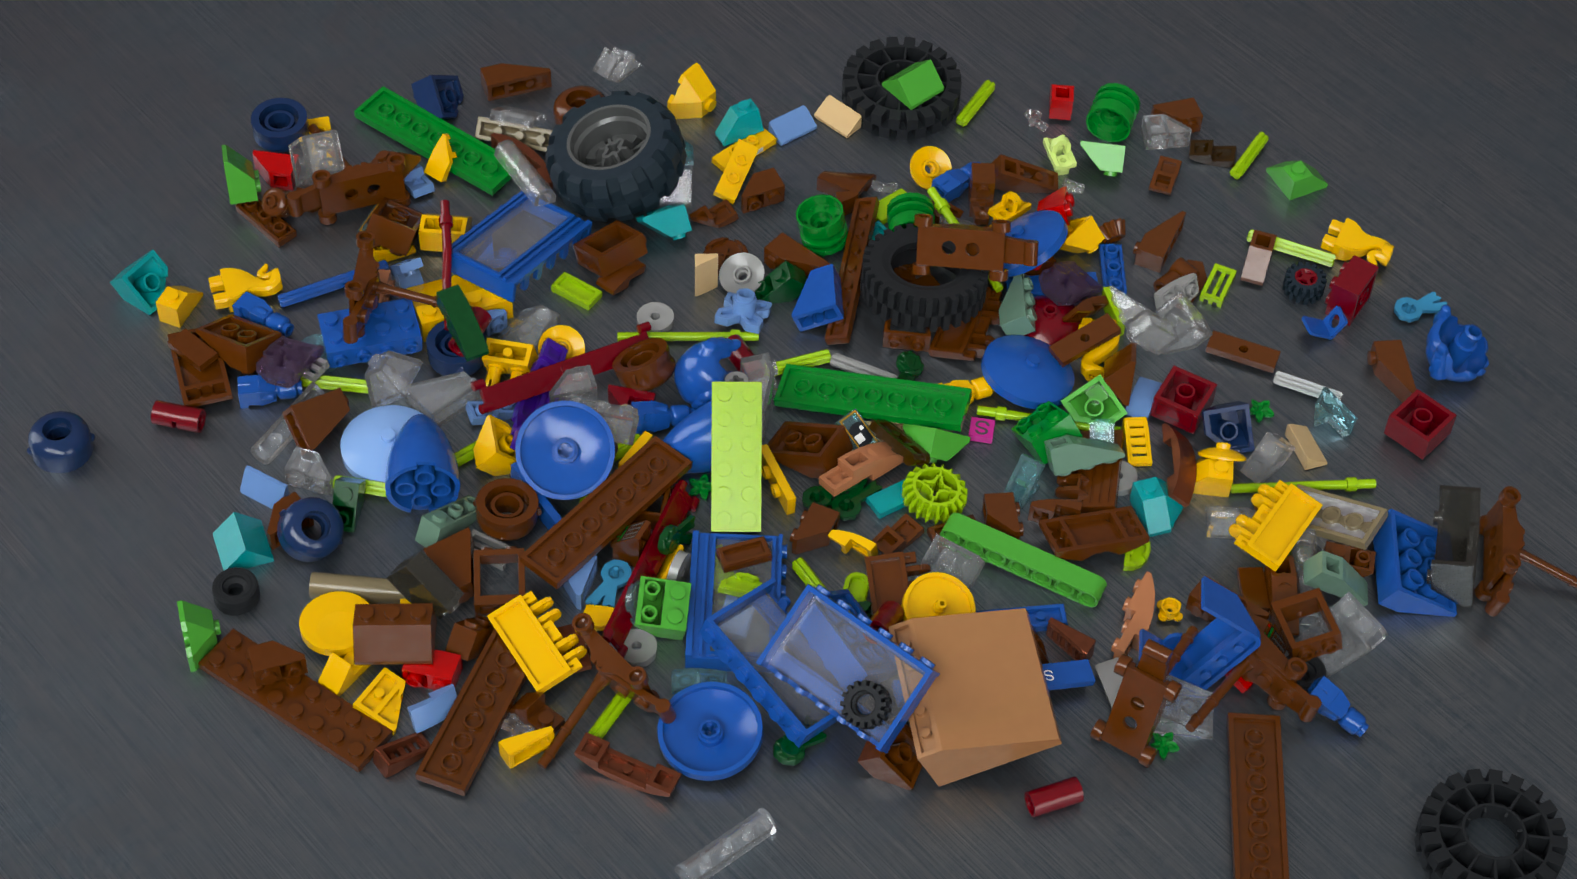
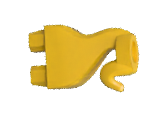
M1346 218L1344 223L1335 219L1332 220L1328 229V233L1331 235L1325 234L1320 248L1335 254L1336 260L1348 261L1354 255L1359 258L1367 255L1368 262L1377 266L1378 261L1381 265L1387 267L1395 246L1382 238L1368 235L1354 220Z
M264 264L258 270L257 277L241 269H219L220 275L208 278L211 293L224 290V292L212 294L216 310L229 307L230 313L234 312L232 305L246 291L257 297H266L283 290L279 269L274 268L266 273L269 267L268 264Z
M1083 318L1078 329L1091 323L1094 319ZM1120 334L1083 355L1081 373L1085 380L1089 382L1100 374L1104 378V367L1099 366V364L1117 353Z

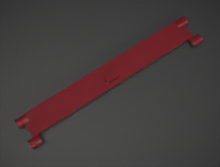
M645 322L636 326L639 335L486 387L484 379L471 382L472 390H479L483 404L479 405L480 413L485 414L613 369V361L622 351L635 343L649 339L647 331L651 330L650 323Z
M679 480L675 485L603 631L602 637L608 643L611 642L623 658H625L628 647L624 645V642L635 621L640 577L656 578L667 556L660 554L658 551L659 536L666 526L670 524L678 526L681 524L687 512H695L700 503L699 498L690 497L685 490L688 485L685 480Z

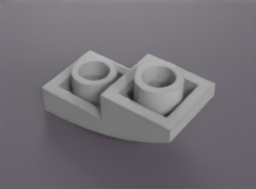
M1191 273L1180 277L1155 292L1156 312L1165 315L1177 303L1186 305L1199 294L1197 274Z
M1119 657L1094 665L1111 708L1123 679L1122 676L1114 672V667Z

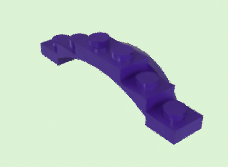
M548 337L543 342L539 357L532 364L530 372L564 361L568 349ZM559 388L516 403L511 419L514 422L510 433L513 435L510 445L511 449L515 450L517 436L525 420L538 408L556 402Z

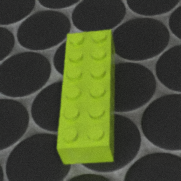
M712 382L711 532H761L762 382Z

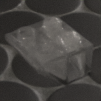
M337 130L301 136L288 145L296 187L306 188L313 185L312 175L315 171L327 170L332 175L345 168Z

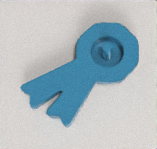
M1431 292L1419 300L1409 297L1398 299L1393 312L1398 316L1399 320L1411 323L1418 321L1422 313H1438L1443 305H1447V302H1440L1441 297L1436 296L1435 292Z
M617 559L605 563L601 570L603 582L586 599L585 604L599 605L604 599L602 606L615 608L617 589L626 586L632 574L629 564Z

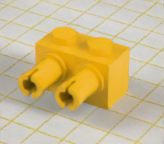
M487 338L486 344L489 354L482 356V361L488 371L485 379L486 387L500 383L502 374H510V379L529 373L532 364L538 359L534 345Z

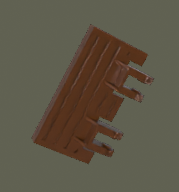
M987 287L985 303H983L982 310H978V315L975 318L971 317L970 321L966 324L961 321V326L957 328L950 324L949 330L945 331L942 330L941 326L938 327L928 349L929 355L931 357L967 361L982 358L987 346L995 340L993 336L986 335L989 325H1000L999 308L1002 304L1000 302L1002 292L996 293L992 291L991 287Z
M1123 430L1080 431L1083 436L1082 438L1115 443L1123 450L1125 437ZM1122 458L1114 463H1102L1095 465L1094 468L1089 470L1080 469L1072 471L1067 476H1058L1057 485L1061 487L1055 489L1056 497L1083 503L1081 513L1117 508Z
M902 551L865 557L873 614L886 601H895L901 605L904 593L913 582L908 581V577L927 574L931 571L928 564L906 566V564L917 563L915 551L907 553Z

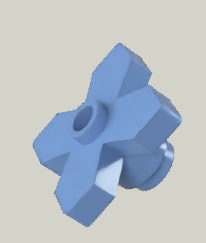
M741 288L736 293L728 292L724 298V307L719 308L715 314L714 323L723 326L738 323L741 324L745 331L759 334L763 327L764 319L762 318L769 317L772 303L760 299L757 300L755 292L751 289Z

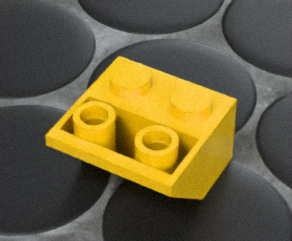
M422 214L418 230L420 250L443 252L442 229L439 227V216L441 214ZM452 215V243L461 235L471 230L472 217Z

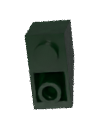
M788 261L783 262L764 277L763 281L758 282L759 284L761 283V286L755 291L757 300H764L772 304L794 301L800 296L807 280L805 271Z
M340 477L335 480L332 504L342 517L343 531L354 533L364 504L366 480Z

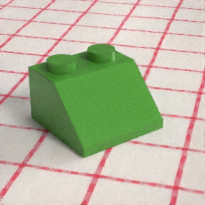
M221 145L230 204L258 201L257 193L261 192L258 170H253V164L250 160L229 146Z

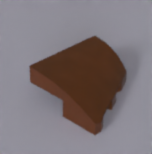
M824 171L817 177V190L835 197L836 192L858 190L860 196L863 191L867 192L876 180V175Z

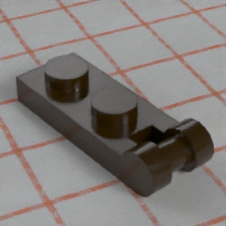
M872 420L869 429L876 434L877 439L891 446V450L894 453L903 456L905 465L923 466L924 464H929V453L892 422Z

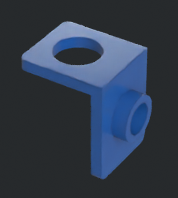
M1336 306L1323 320L1308 316L1301 318L1309 335L1332 340L1348 324V320L1340 306ZM1335 315H1338L1339 324L1334 328L1332 326V319Z

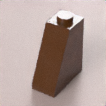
M341 388L294 404L282 412L301 456L304 457L313 451L350 411L347 396L343 394Z
M469 527L423 549L428 565L452 606L464 603L474 596L473 550L475 544Z

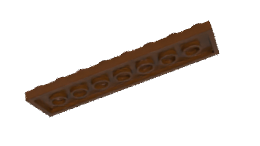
M654 436L519 556L520 562L555 589H559L692 468V461L657 436Z
M234 628L198 663L202 671L358 773L371 761L375 748L386 744L393 737L392 730L354 709L352 704L305 674L296 678L279 680L270 685L257 686L247 647L257 643Z
M495 628L415 773L416 780L465 796L526 681V675Z
M1228 712L1227 739L1233 879H1289L1280 716Z

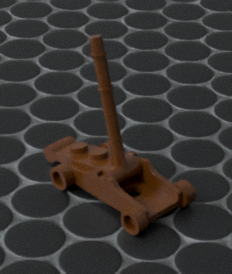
M311 124L308 127L313 138L323 146L325 152L329 153L342 168V171L332 175L327 170L315 171L312 175L313 185L300 191L289 192L287 194V201L292 217H300L304 212L321 207L318 211L320 223L331 225L337 221V213L379 204L384 197L407 207L410 205V193L405 190L403 170L406 167L404 155L394 153L388 156L387 163L370 164L361 162V165L356 164L352 167L335 148V145L323 134L321 129L315 124ZM377 184L380 187L378 190L369 188V186Z
M914 215V225L918 226L917 258L916 262L912 263V274L929 275L931 266L989 270V280L1003 282L1008 280V270L1004 269V263L1037 266L1039 242L1037 240H1025L1006 236V233L1011 232V221L998 219L993 220L989 226L980 227L958 223L933 224V215ZM952 241L955 244V251L953 253H946L942 247L944 242Z
M367 230L357 233L356 246L360 249L353 280L345 284V296L349 298L350 315L343 319V340L348 344L356 343L358 338L364 336L365 324L368 322L372 310L378 307L380 294H389L431 305L434 308L438 307L436 296L380 282V264L375 261L373 255L375 234Z
M1512 486L1505 487L1499 494V500L1475 523L1477 532L1484 536L1483 580L1475 587L1474 593L1479 600L1488 602L1485 606V611L1492 617L1497 616L1509 603V594L1514 586L1512 579L1521 566V561L1527 562L1565 582L1569 587L1572 586L1577 589V578L1575 575H1571L1523 549L1525 546L1523 540L1525 529L1520 525L1516 512V505L1521 500V494Z
M1239 596L1245 608L1249 611V601L1245 597ZM1257 626L1261 633L1259 648L1234 667L1212 695L1206 698V702L1191 716L1185 727L1189 732H1194L1199 725H1202L1204 719L1218 706L1220 700L1241 676L1245 681L1257 684L1269 694L1267 703L1271 708L1282 710L1288 706L1298 713L1299 718L1304 722H1311L1322 702L1319 697L1310 695L1296 683L1307 672L1308 668L1305 661L1297 657L1288 660Z
M587 613L577 614L572 620V627L585 641L590 661L595 665L598 672L585 695L564 725L560 727V731L548 748L543 751L544 754L537 764L544 769L547 768L552 759H555L556 753L567 737L572 734V730L592 701L607 685L624 699L628 697L634 700V704L640 709L658 714L666 724L672 723L676 719V713L669 700L661 699L658 693L649 687V678L644 668L640 666L632 667L594 629V622Z
M1195 626L1188 628L1173 651L1148 639L1143 647L1142 656L1137 667V663L1133 662V658L1125 654L1120 656L1114 667V672L1123 677L1107 722L1098 719L1091 731V738L1099 742L1103 740L1137 758L1139 764L1147 768L1150 767L1158 750L1150 746L1149 743L1161 720L1163 710L1166 707V700L1174 703L1182 689V684L1175 680H1166L1176 663L1181 660V656L1188 646L1193 643L1198 633V629ZM1125 717L1135 719L1137 727L1132 728L1128 726L1125 722Z

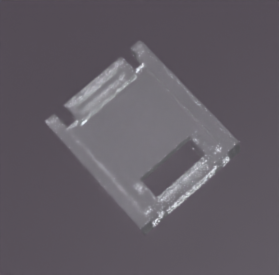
M500 106L491 109L490 120L497 121L498 126H503V123L523 126V130L527 131L528 128L545 125L547 114Z

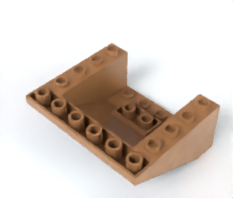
M1026 608L912 618L888 627L889 632L893 635L892 641L898 645L901 641L914 649L912 655L918 659L924 656L935 664L933 669L940 673L909 718L917 759L939 787L1062 744L1033 628ZM895 656L906 703L924 675Z

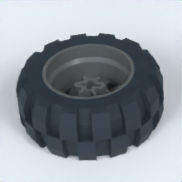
M627 90L612 91L610 96L601 97L598 94L585 100L586 104L578 109L573 107L563 115L562 124L555 125L549 137L546 150V168L558 197L563 199L564 204L581 216L586 214L590 219L607 222L609 218H616L618 221L634 218L633 214L643 210L648 213L658 207L660 199L663 196L670 197L677 188L679 177H682L687 157L685 152L686 145L675 116L662 103L640 92L633 96Z

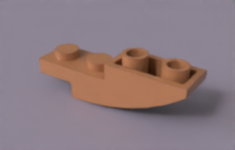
M886 442L868 444L837 458L838 465L819 476V484L835 497L867 477L873 481L904 462L903 456L894 453L891 450L892 447Z
M1146 571L1142 580L1137 579L1132 590L1134 593L1132 598L1128 596L1124 602L1122 610L1125 611L1123 621L1125 623L1121 630L1123 635L1121 639L1116 637L1112 645L1113 659L1120 658L1122 654L1128 656L1131 648L1139 651V631L1144 629L1149 632L1155 606V589L1152 574Z

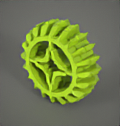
M933 462L930 467L924 464L921 468L916 466L913 472L909 471V474H907L906 479L903 481L901 495L904 499V506L909 507V513H916V519L923 517L925 523L933 520L936 525L939 520L943 523L947 522L952 513L961 514L967 503L968 489L965 488V481L960 480V474H953V468L947 470L944 464L941 467H936Z

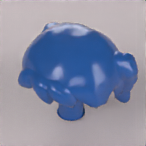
M1443 305L1435 315L1433 326L1430 328L1426 339L1425 353L1430 365L1428 369L1430 377L1436 381L1469 382L1477 376H1482L1486 373L1485 368L1489 365V360L1486 356L1488 341L1484 336L1482 337V331L1478 326L1474 324H1458V318L1451 315V307Z
M723 337L709 338L690 347L678 359L674 368L675 385L682 399L690 404L692 408L696 410L711 401L712 382H725L726 375L734 372L725 370L719 364V361L730 357L732 352L739 349L741 341Z

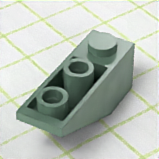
M1024 273L1013 277L999 308L1000 326L1006 336H1024L1036 331L1035 321L1037 320V315L1033 309L1035 299L1031 293L1034 286L1029 276L1026 277Z
M1064 435L1044 441L1048 465L1055 476H1067L1072 471L1080 469L1089 470L1094 468L1095 465L1114 463L1118 459L1125 457L1124 451L1115 443L1071 435Z
M471 495L464 496L455 502H451L423 515L415 541L426 548L470 527L477 520L476 507L473 505L476 497Z
M1322 550L1304 561L1305 585L1320 588L1324 592L1363 606L1368 604L1367 581L1344 558Z

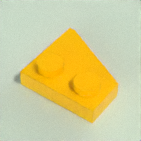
M384 667L353 703V708L392 730L394 736L406 681Z

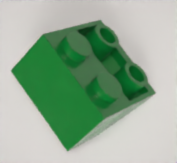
M1050 401L1039 405L1036 411L1028 417L1020 419L1017 425L1011 428L1012 432L1030 454L1044 465L1048 463L1044 441L1064 435L1083 437L1071 415Z

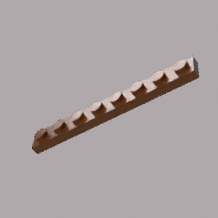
M877 196L855 199L839 271L844 319L828 323L825 335L827 345L850 343L860 297L863 254L865 247H868V243L872 239L880 203Z

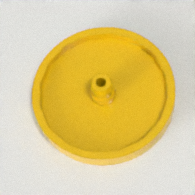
M941 572L927 573L916 578L904 593L901 604L904 610V621L912 618L976 613L975 601L967 586L956 577Z
M344 591L329 592L316 597L305 606L300 615L299 628L303 642L314 652L325 656H330L332 652L338 656L354 652L353 619L355 604L369 603L359 595Z

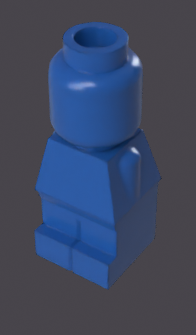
M970 162L960 169L947 170L933 179L931 187H935L940 196L950 203L953 199L960 197L969 187L972 163L981 162Z
M247 291L232 305L235 316L281 332V337H289L294 330V325L288 317L277 312L274 313L273 309L263 298L261 299Z
M260 374L237 377L240 409L249 408L251 405L263 406L277 401V397L281 400L296 399L298 395H303L302 380L297 381L294 377L280 378L277 382L275 378Z
M653 400L631 402L629 421L634 434H642V431L657 432L669 428L670 424L675 427L695 409L689 408L688 405H672L669 408L667 404Z
M1325 676L1313 681L1306 692L1320 698L1322 705L1318 713L1333 721L1338 720L1339 726L1350 735L1362 736L1369 727L1366 723V717L1356 708L1350 707L1351 704L1342 689L1340 690Z

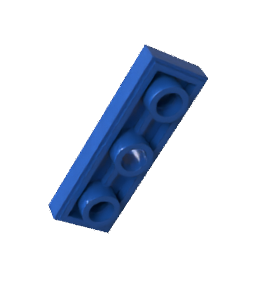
M1099 244L1098 253L1102 290L1103 287L1111 286L1118 301H1127L1128 295L1122 244Z

